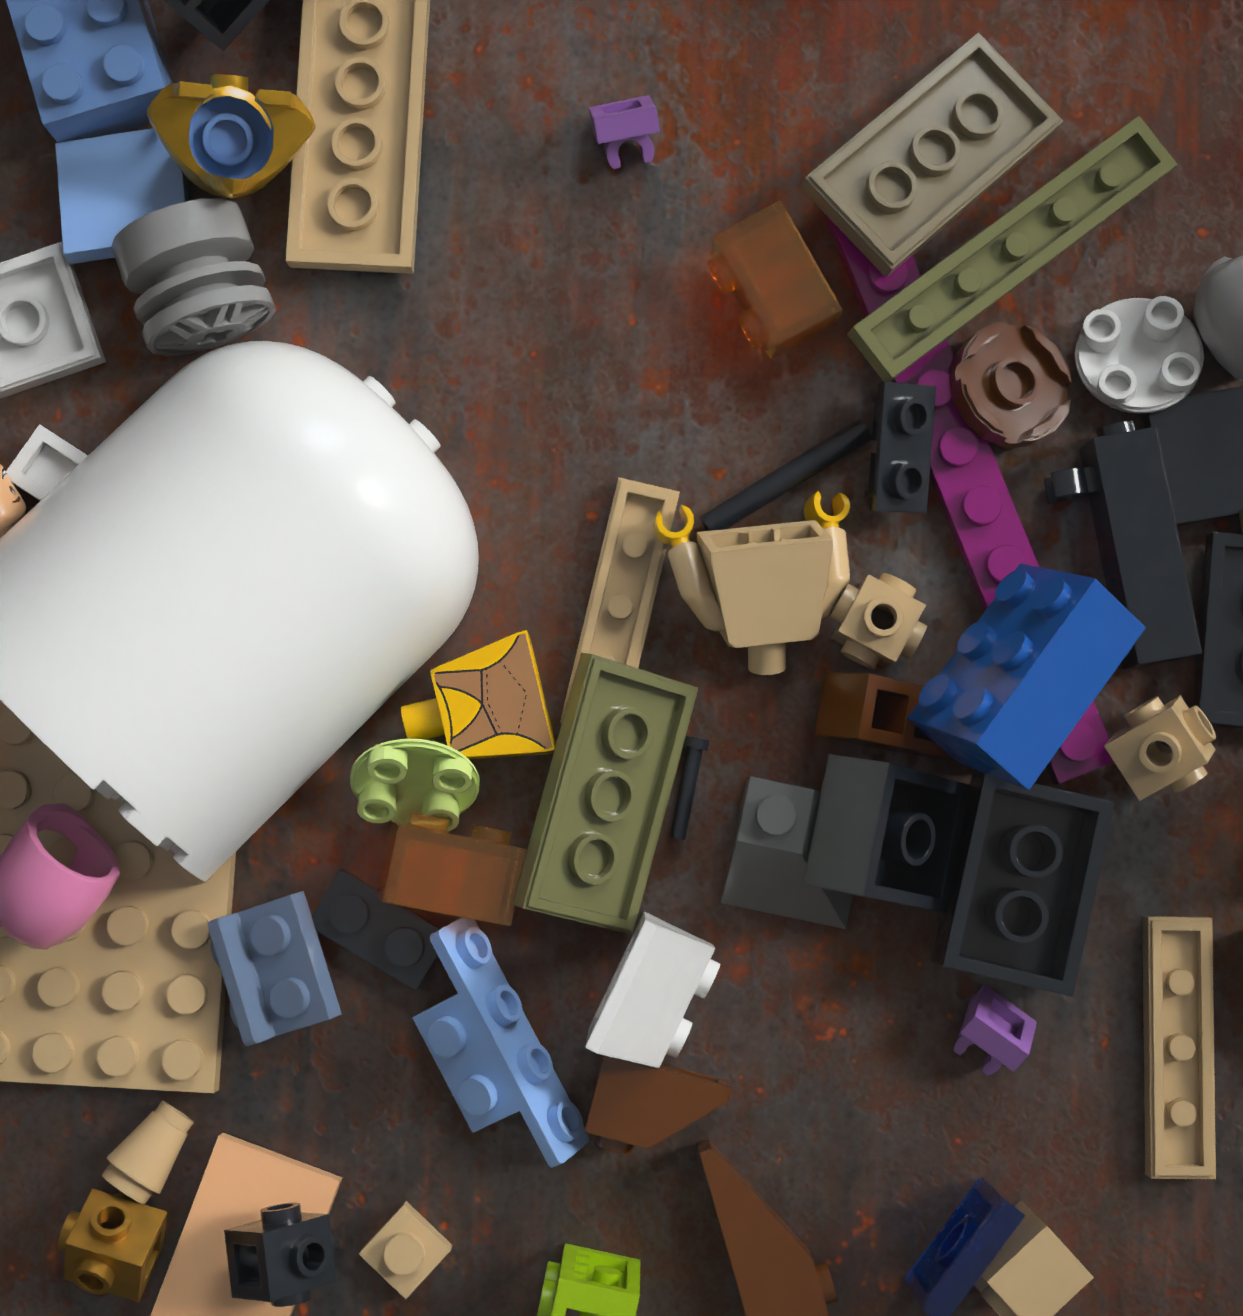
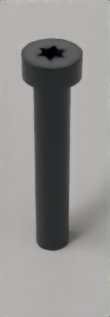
M685 737L683 746L687 747L670 833L671 838L686 839L703 750L708 751L709 740Z

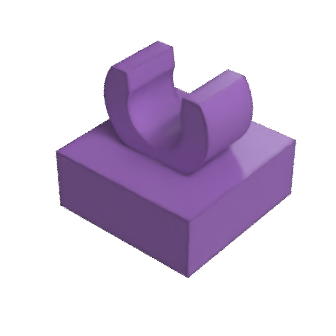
M649 95L589 107L593 133L598 144L605 143V155L613 169L620 168L618 150L621 144L628 140H633L640 144V152L645 163L653 160L654 146L648 134L660 132L657 109Z
M984 984L969 1001L965 1018L955 1043L954 1052L961 1055L968 1046L976 1044L988 1053L981 1071L983 1073L991 1075L997 1072L1002 1064L1014 1072L1029 1056L1037 1021Z

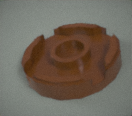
M995 322L970 336L954 355L949 376L952 399L963 421L982 439L1004 448L1027 447L1056 431L1067 416L1071 399L1067 401V386L1071 384L1069 367L1058 347L1039 330L1027 325L1019 328L1014 325H1007L1010 322Z

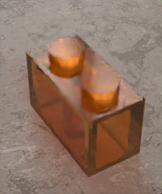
M781 200L714 235L711 252L713 258L708 261L710 272L723 294L726 295L731 291L734 293L744 311L738 315L739 323L748 341L755 349L763 345L769 358L773 360L836 326L843 309Z
M413 812L410 813L408 824L392 821L376 895L379 900L395 905L511 926L515 909L513 901L527 850L509 844L512 832L474 825L471 837L447 832L448 819Z

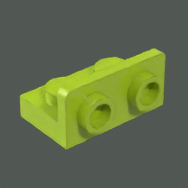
M565 1243L561 1264L548 1261L537 1316H565L567 1308L579 1311V1316H636L640 1297V1259Z

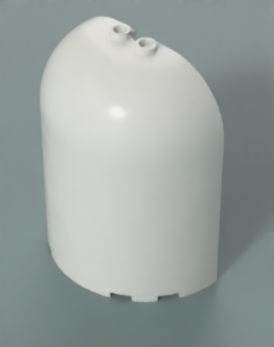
M272 341L235 343L210 351L184 366L0 538V700L93 790L96 789L108 800L110 798L114 800L121 799L124 804L118 811L138 831L156 846L160 845L167 851L171 849L175 853L173 858L179 865L205 882L446 642L463 619L470 605L478 575L479 554L474 522L468 505L456 482L435 455V452L441 445L434 435L416 419L408 424L392 408L396 404L393 397L373 377L368 376L364 381H361L350 371L329 358L288 343Z

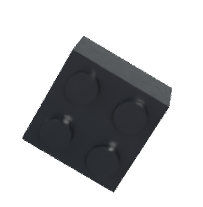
M829 754L821 786V797L812 843L808 853L804 884L947 913L971 785L888 762Z

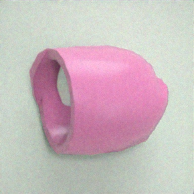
M66 803L44 804L33 810L0 856V926L11 938L33 949L48 950L51 946L63 943L81 930L109 896L120 875L119 861L112 848L95 831L85 816ZM42 830L56 831L65 835L77 848V854L69 868L55 860L44 849L37 837V832Z

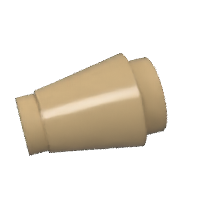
M161 1101L157 1109L152 1111L106 1157L110 1164L103 1172L102 1177L130 1198L145 1204L153 1192L161 1193L188 1135L187 1132L194 1121L170 1104Z

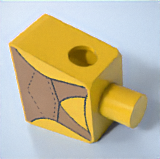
M527 630L512 634L430 670L436 698L401 706L403 724L408 739L427 740L445 735L447 746L459 751L469 760L552 754L555 750L556 743L530 635Z

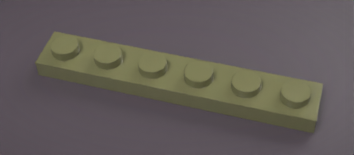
M1140 116L1136 117L856 324L847 335L884 382H891L1166 176L1178 164Z

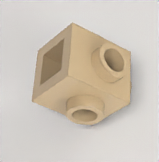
M882 573L879 579L868 574L859 584L858 588L847 584L835 604L830 618L839 623L831 639L844 645L840 652L850 660L872 670H875L877 664L887 668L897 661L899 655L910 659L927 629V625L918 621L926 604L913 598L916 589L907 582L887 573ZM878 607L893 615L894 621L890 629L882 630L874 626L871 620V613L874 608Z
M1156 696L1127 713L1124 717L1129 725L1114 733L1104 745L1139 801L1168 785L1173 793H1177L1205 777L1208 773L1203 765L1209 762L1216 750L1211 741L1216 739V734L1208 718L1198 706L1195 705L1188 708L1181 696L1163 705L1159 697ZM1161 741L1167 743L1171 748L1164 746Z

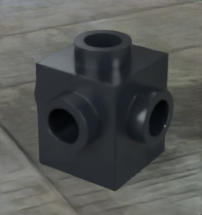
M283 1203L261 1209V1220L224 1230L232 1298L271 1302V1305L274 1307L292 1306L311 1300V1289L337 1281L334 1263L335 1240L330 1230L329 1214L301 1212L300 1203Z

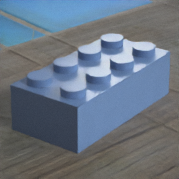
M6 0L42 124L58 143L123 133L151 124L147 116V108L161 90L172 83L147 0Z

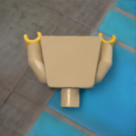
M817 491L808 498L804 505L803 511L807 521L697 532L698 544L690 542L689 539L694 524V515L690 508L684 505L680 506L679 511L685 528L679 532L667 530L663 525L662 515L658 511L654 522V532L662 543L672 546L668 551V557L681 597L706 629L719 631L729 647H748V669L750 672L758 675H774L783 672L786 669V643L812 640L817 637L821 619L830 614L849 583L850 569L846 532L839 528V522L847 516L850 509L849 499L844 494L838 493L832 498L833 516L827 515L821 509V495Z

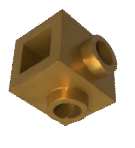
M92 1188L81 1212L72 1210L69 1213L59 1236L57 1248L58 1250L65 1251L64 1279L74 1282L80 1289L88 1293L97 1295L110 1293L139 1302L164 1248L167 1211L139 1203L123 1193L112 1195Z

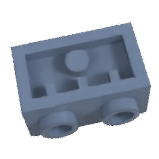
M304 891L208 922L212 956L221 969L230 998L231 1018L239 1029L245 1046H251L272 1037L342 1015Z

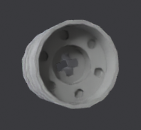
M216 198L197 199L173 204L150 212L131 222L114 237L111 247L124 285L131 292L142 294L137 298L133 310L136 318L144 325L141 333L146 347L153 354L165 356L191 354L227 344L259 329L272 318L276 311L271 294L267 288L263 287L266 281L263 271L258 264L246 262L250 258L254 246L242 212L236 202Z

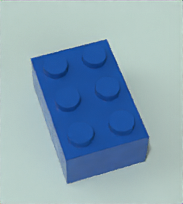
M1020 563L1015 571L1009 573L999 583L994 600L978 622L967 628L961 635L957 643L956 652L939 675L933 677L923 687L919 695V702L907 719L957 763L1029 790L1146 627L1097 579Z

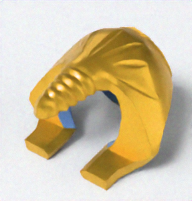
M210 74V85L182 81L170 83L161 90L147 108V116L164 148L187 178L200 189L223 198L244 197L263 188L294 158L310 138L316 125L302 100L289 91L259 89L256 96L248 92V77Z

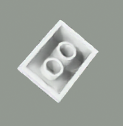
M643 912L589 1026L585 1048L597 1054L657 1068L660 1067L666 1054L677 1058L693 1024L683 1018L693 995L703 999L706 997L720 967V963L711 959L715 950L714 945L647 912Z

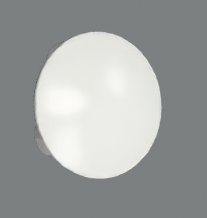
M1159 296L1154 299H1123L1092 311L1084 321L1075 348L1076 368L1085 387L1104 404L1129 413L1156 412L1181 401L1197 383L1204 360L1203 345L1199 333L1192 322L1184 315L1182 305L1174 298Z

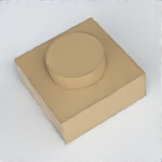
M405 1201L361 1249L359 1255L407 1299L451 1251L453 1245Z

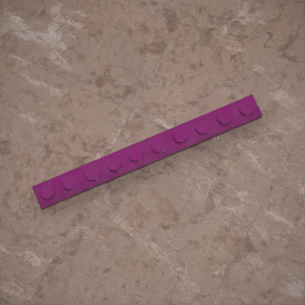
M823 212L865 318L921 277L915 260L911 256L891 275L885 278ZM945 340L891 382L936 386L930 479L985 612L995 598V592L999 583L1009 573L1015 571L1020 563L1039 567L989 442L982 439L963 421L953 402L949 376L954 356L948 341ZM1094 701L1046 766L1053 784H1060L1114 762L1104 747L1109 741V737Z

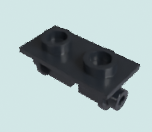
M881 382L878 385V395L871 396V402H874L872 440L877 441L876 453H871L868 491L864 493V497H870V510L927 513L936 386Z

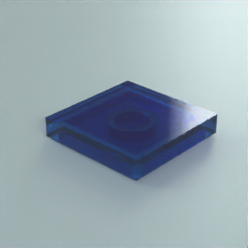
M983 1177L981 1180L978 1178L905 1276L907 1285L923 1311L929 1316H951L1026 1216L1000 1190Z

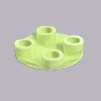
M398 739L378 744L358 757L353 764L350 774V785L355 797L358 799L357 813L361 818L371 823H385L391 820L403 824L422 825L425 829L435 833L449 832L458 826L459 814L473 804L477 798L480 786L478 772L466 756L452 747L424 739Z

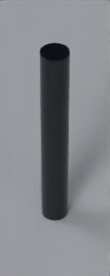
M861 419L852 422L700 516L699 518L706 531H713L732 527L871 441L872 436Z

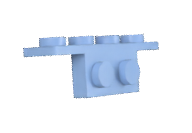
M467 914L430 935V941L457 994L414 1016L413 1020L472 1133L520 1111L547 1164L551 1168L556 1167L588 1144L590 1141L589 1135L584 1132L585 1127L578 1108L570 1101L553 1069L548 1051L540 1044L526 1018L519 996L510 987L492 953L489 939L479 929L474 917Z

